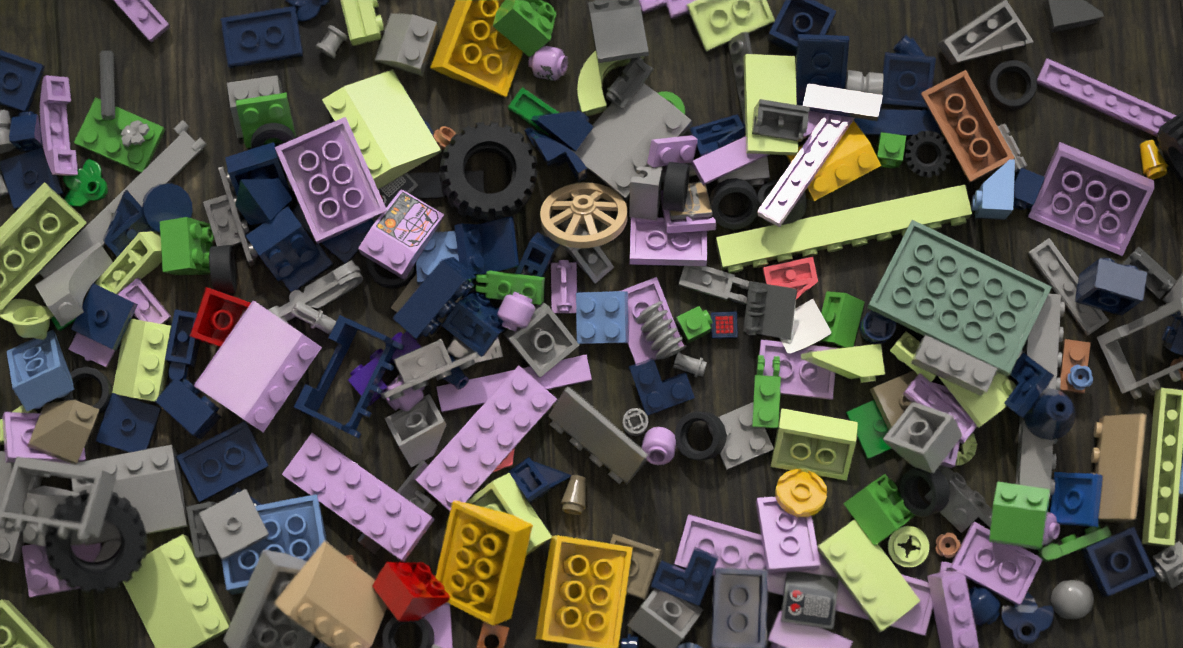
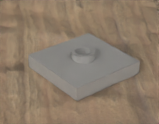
M246 489L199 513L223 560L270 536Z

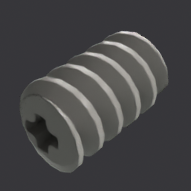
M662 301L649 306L640 312V315L636 318L638 324L645 323L641 327V331L643 333L650 332L646 336V340L648 342L655 341L650 347L651 350H660L655 356L658 360L669 358L686 348V346H678V343L683 339L682 336L673 337L678 329L668 328L673 320L663 319L668 311L658 310L663 304Z

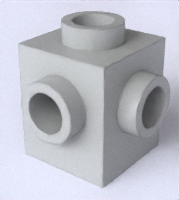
M1179 541L1174 546H1170L1153 556L1156 565L1153 570L1157 578L1161 582L1165 580L1171 588L1183 583V545Z

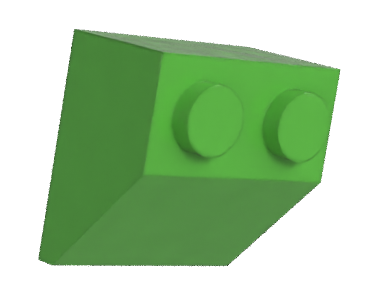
M997 482L989 542L1042 550L1050 489Z

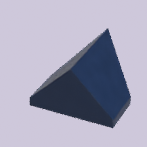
M279 178L241 180L235 206L248 224L254 225L270 221L293 197Z
M529 457L508 471L530 505L571 477L570 474L534 462Z

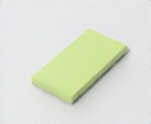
M745 54L746 153L797 155L798 141L752 134L754 107L759 99L797 105L795 56Z

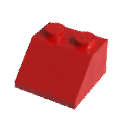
M206 287L190 337L220 348L251 303Z

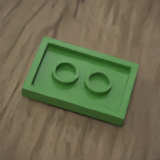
M95 97L74 143L142 173L148 167L165 128L116 106L115 119L103 120L101 100ZM139 120L149 126L150 131L147 132V135L143 136L145 141L141 145H134L133 143L129 147L123 145L120 134L127 125L130 126L133 121Z

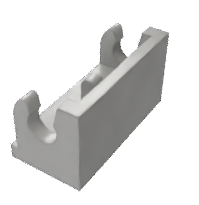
M637 167L636 173L647 176L644 178L639 176L631 177L629 217L657 221L661 203L662 167Z

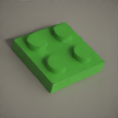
M287 93L236 100L246 148L251 147V139L254 132L260 126L268 123L283 124L291 129L296 137ZM270 138L265 141L264 145L272 142L275 144L282 143V141L278 138Z

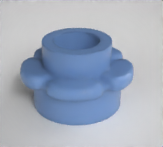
M1075 365L1070 369L1067 380L1075 389L1084 390L1086 386L1089 387L1093 382L1092 371L1087 366ZM1078 375L1082 376V380L1078 379Z

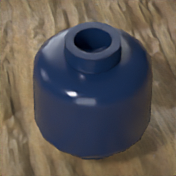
M985 587L970 588L968 593L974 624H992L999 616V601Z

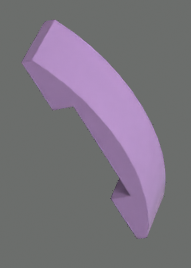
M44 76L40 99V125L47 163L53 175L76 176L78 175L76 150H70L66 104L71 102L69 78Z

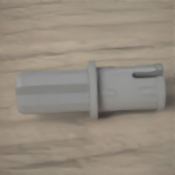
M300 301L294 304L291 311L292 315L311 324V328L314 329L316 327L329 335L336 323L335 320L322 314V310L317 311Z

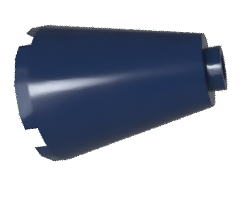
M1046 388L1023 419L1026 427L1033 435L1042 439L1054 440L1063 437L1071 430L1075 421V408L1065 393L1057 389Z

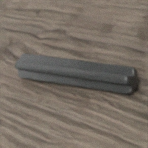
M101 51V115L103 120L115 119L114 56L112 51Z

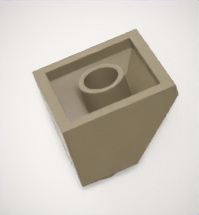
M77 400L46 403L41 410L27 446L77 465L99 409Z

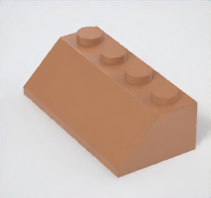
M966 70L921 93L969 182L989 176L1001 168L1008 160L1015 159Z

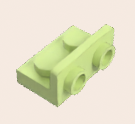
M906 331L890 351L898 360L906 363L916 371L917 375L920 373L932 382L937 375L911 364L920 342Z

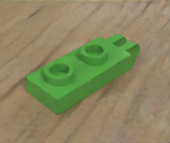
M487 271L486 275H476L477 282L486 283V285L477 284L476 291L485 293L486 298L503 300L506 295H513V292H517L532 299V304L541 305L543 303L545 277Z

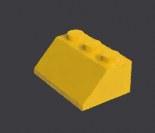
M854 120L805 190L808 199L816 201L881 166L871 143ZM803 145L798 147V152L801 150ZM786 155L791 164L796 155Z

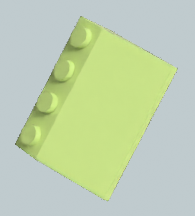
M393 70L344 86L322 99L334 121L346 117L377 189L442 152Z
M181 535L148 553L141 560L142 566L139 571L132 573L133 578L128 583L123 581L155 648H196L227 632L231 621L199 557L195 558L194 547L186 535Z

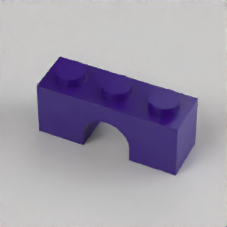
M408 331L404 334L399 332L392 338V340L403 344L405 347L403 351L395 350L389 364L395 363L394 360L422 348ZM382 348L370 356L371 361L365 366L361 364L350 373L352 377L348 381L361 396L384 352ZM381 378L378 387L383 389L382 393H384L387 386ZM375 392L369 406L377 401L381 394Z

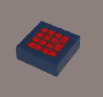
M737 312L711 313L713 322L711 324L712 339L738 338Z

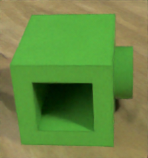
M880 133L877 141L876 156L882 167H900L904 156L906 136Z
M700 306L676 317V323L687 344L711 331L712 319L707 310L702 311Z

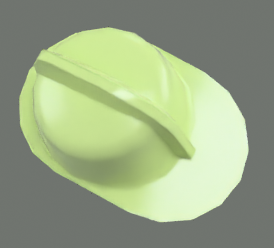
M13 299L0 311V317L12 323L19 336L44 340L47 337L53 313L48 307L26 299Z

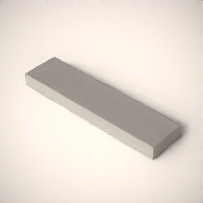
M1050 238L1027 253L1055 293L1061 294V301L1065 302V307L1086 336L1109 321L1102 310L1075 302L1078 277Z

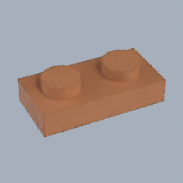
M1063 340L1062 364L1059 378L1061 379L1060 391L1078 394L1085 393V389L1077 390L1073 385H1070L1067 376L1070 373V369L1075 365L1088 367L1089 342ZM1078 375V379L1082 380V376Z

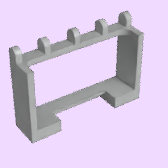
M1183 297L1129 324L1115 328L1097 337L1122 394L1130 391L1132 397L1138 399L1142 396L1139 387L1149 383L1150 388L1156 391L1160 389L1158 378L1170 374L1174 382L1181 379L1178 369L1183 367V361L1136 382L1117 340L1179 311L1183 315Z
M17 456L0 508V528H5L8 521L15 524L16 531L23 532L27 523L38 525L36 531L39 535H45L48 527L59 528V538L66 539L70 530L79 531L78 540L86 542L89 535L98 538L117 477L104 469ZM32 475L50 477V475L86 480L94 484L82 524L21 515L20 512Z

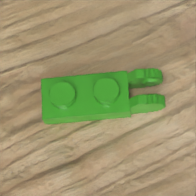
M758 355L757 375L754 378L752 427L778 429L781 377H779L780 356H774L772 360L773 376H763L765 359L764 355Z
M1099 524L1098 527L1085 529L1086 535L1077 538L1073 534L1060 539L1062 545L1051 543L1042 547V550L1038 551V557L1042 558V561L1045 562L1051 561L1110 537V530L1108 526L1100 528Z

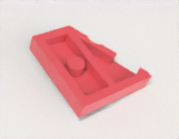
M813 257L762 267L766 284L797 289L796 299L818 282Z

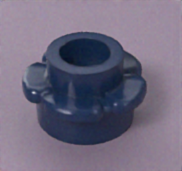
M628 634L627 638L622 639L621 648H639V637Z

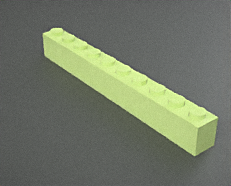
M961 185L800 219L780 227L772 225L716 237L715 243L721 270L735 273L742 271L743 266L752 264L753 268L768 265V261L777 259L778 263L793 260L792 256L802 254L803 257L817 255L818 250L827 249L828 252H834L843 249L842 245L852 243L853 247L867 244V240L877 238V241L880 242L892 239L894 234L902 233V236H904L912 220L933 230L942 228L941 224L950 222L952 226L961 225L967 222L966 219H969L972 211L966 186Z

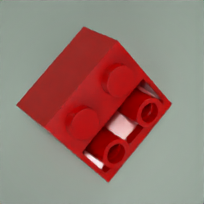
M386 562L372 585L398 621H418L448 602L451 598L444 589V585L436 579L430 567L424 562Z

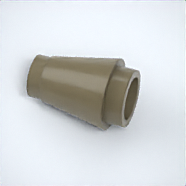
M571 475L560 503L563 505V512L581 515L583 509H586L585 477Z

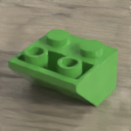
M505 0L496 12L493 27L526 55L531 57L550 41L557 12L554 11L549 3L543 0Z
M188 217L160 221L163 272L173 275H210L209 250L210 247H213L212 242L214 240L210 224Z
M886 474L844 503L874 546L915 516L905 507L896 484Z

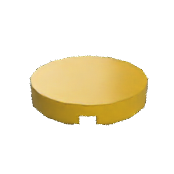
M802 469L788 471L779 478L775 489L776 500L779 506L787 513L797 517H809L817 514L823 508L827 498V487L823 480L811 471H808V473L801 471Z

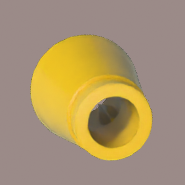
M1148 140L1141 143L1139 147L1143 174L1147 175V178L1151 180L1166 175L1168 165L1154 141Z

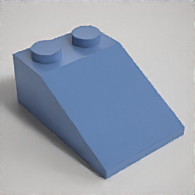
M54 330L47 332V337L44 340L34 338L7 351L12 387L27 412L32 409L41 408L47 402L55 398H62L74 390L72 377Z

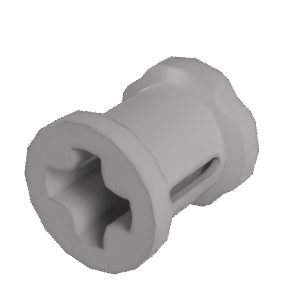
M329 25L328 33L321 43H317L316 47L329 57L335 58V52L343 41H347L348 36L334 26Z

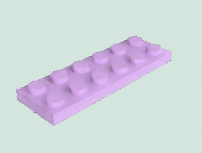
M518 366L420 474L416 482L449 511L451 510L452 502L455 500L466 503L557 401V398L523 368Z
M311 433L282 473L283 476L308 494H317L322 504L402 561L406 560L434 521V518L313 433Z

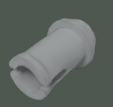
M678 353L673 368L695 374L694 377L696 378L697 376L703 377L707 362L703 361V358L699 360Z

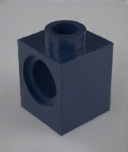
M1021 168L1014 180L1013 207L1020 210H1025L1026 208L1030 210L1035 204L1045 177Z

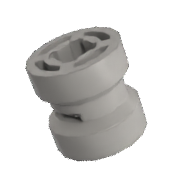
M633 408L625 413L622 423L625 432L631 436H639L646 431L648 416L643 410Z

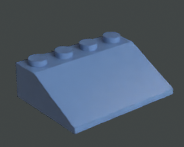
M317 494L255 506L270 536L224 560L222 559L226 589L231 595L245 592L263 550L285 553L308 562L324 541L327 542Z

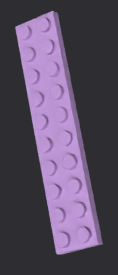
M688 515L674 565L686 568L694 547L719 556L715 568L767 570L761 535ZM819 551V569L798 571L837 577ZM786 572L768 573V592L779 595L784 594ZM902 575L920 599V602L889 626L925 635L933 607L929 583ZM838 579L835 610L869 620L840 579Z

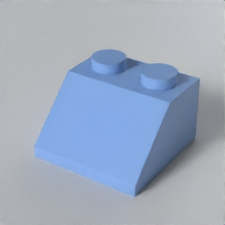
M1008 160L976 190L975 195H972L971 210L975 211V218L1006 219L1013 211L1015 160Z

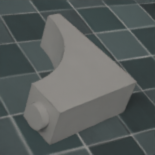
M99 242L35 284L46 305L61 326H64L84 312L82 302L85 294L91 285L113 263Z

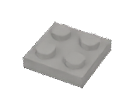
M753 402L719 417L725 425L727 434L726 444L721 453H719L726 470L774 450L765 428L752 427ZM706 422L710 434L713 438L714 435L712 427Z

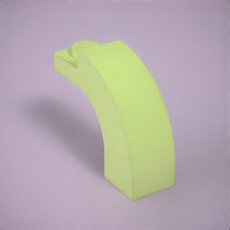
M596 51L587 59L580 72L577 89L578 103L582 113L590 116L604 112L607 109L602 91L603 80L611 70L628 64L630 59L598 63Z

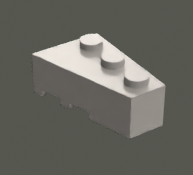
M1004 0L937 45L950 65L1025 46L1034 41L1008 1Z

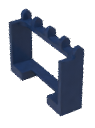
M339 315L328 337L338 343L317 388L315 389L305 384L294 407L352 436L360 438L361 433L356 431L363 415L370 418L372 413L366 409L374 393L382 394L383 389L379 388L378 385L385 370L393 371L394 366L389 364L395 350L403 351L405 346L379 332ZM357 331H360L386 343V347L350 421L346 425H342L317 413Z

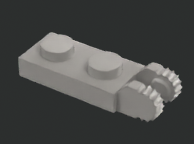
M684 266L678 286L747 305L746 296L732 293L730 289L732 284L748 290L749 281L707 266Z

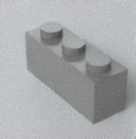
M927 335L921 340L911 361V364L980 396L988 391L997 371V368Z

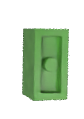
M827 291L821 314L830 328L831 334L818 342L836 344L843 348L854 347L865 302L847 293Z

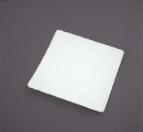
M813 299L795 308L791 340L780 338L788 354L806 348L831 334L830 328Z

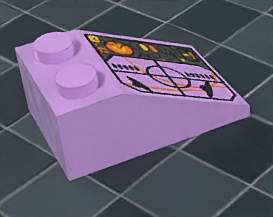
M401 189L387 206V211L382 213L373 224L358 249L363 256L405 280L445 215Z

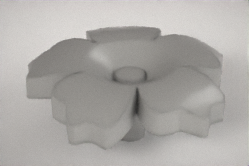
M139 120L133 121L130 126L127 125L120 134L123 145L127 147L132 143L134 145H141L145 141L143 136L147 135V132L150 131L149 126Z

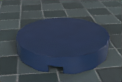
M172 183L158 184L144 195L142 201L143 208H141L142 216L145 223L154 231L160 232V221L184 217L191 218L192 201L188 193L180 186Z

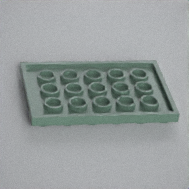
M912 220L868 308L924 336L927 335L997 368V372L1009 376L1052 287Z

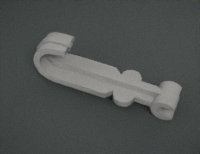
M351 260L306 286L304 293L299 290L292 291L289 295L290 302L281 307L274 306L268 311L288 323L287 321L296 317L291 314V311L297 301L309 307L320 309L357 287L363 281L360 273L361 270Z

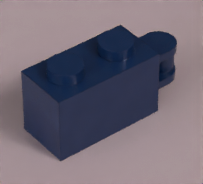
M181 310L174 311L165 360L170 363L169 376L172 380L177 378L182 382L187 378L188 368H195L200 341L190 337V333L197 313Z

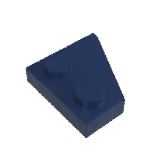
M738 114L690 128L691 135L698 139L696 148L700 157L746 136Z
M128 190L124 191L103 238V241L117 257L139 232L154 231L145 223L142 216V206Z

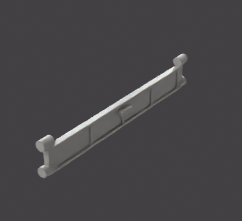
M182 120L174 128L180 136L34 277L40 273L46 278L98 242L103 247L106 244L103 241L104 235L124 191L128 190L142 206L144 195L152 187L158 184L169 183L207 144L201 138L195 142L185 132L189 126Z

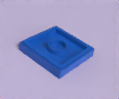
M1054 472L1055 491L1051 498L1050 513H1053L1057 518V524L1098 527L1103 475Z

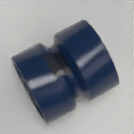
M871 310L860 323L859 331L863 340L868 344H884L896 330V322Z

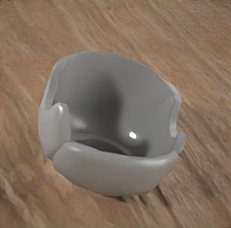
M1079 580L1063 581L1053 589L1051 604L1053 610L1064 619H1079L1085 617L1092 610L1094 602L1091 588L1084 582Z

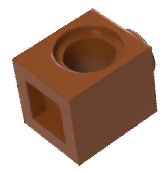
M484 621L476 648H487L485 646V639L489 635H496L499 638V646L497 648H505L510 628L497 624L493 626Z

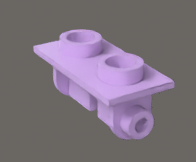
M559 260V263H551L552 311L554 313H576V262L569 263L568 260Z

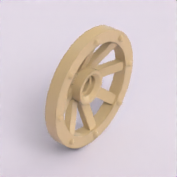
M596 183L571 184L554 191L546 198L540 211L541 226L550 239L561 245L572 248L597 247L612 241L624 230L627 223V206L621 195L607 186ZM568 198H572V199H573V201H564V200H566V199H568ZM603 198V199H605V200H607V201H609V202H596V201H598L599 199ZM553 210H565L550 219ZM600 210L617 211L616 220ZM572 217L566 232L555 227ZM598 219L609 227L597 233L594 220ZM579 224H585L589 235L584 236L574 234Z

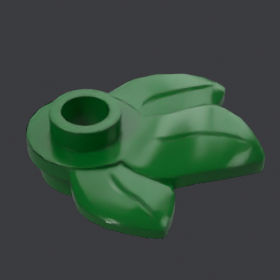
M87 159L83 169L77 168L78 175H63L66 186L70 188L64 200L71 206L82 207L90 200L98 201L107 195L108 187L106 181L102 178V169L93 160ZM96 185V189L92 191L93 186Z

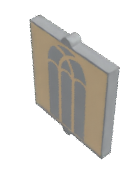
M701 182L689 183L684 212L669 210L671 220L686 219V217H690L693 220L698 217L712 216L706 185H702Z

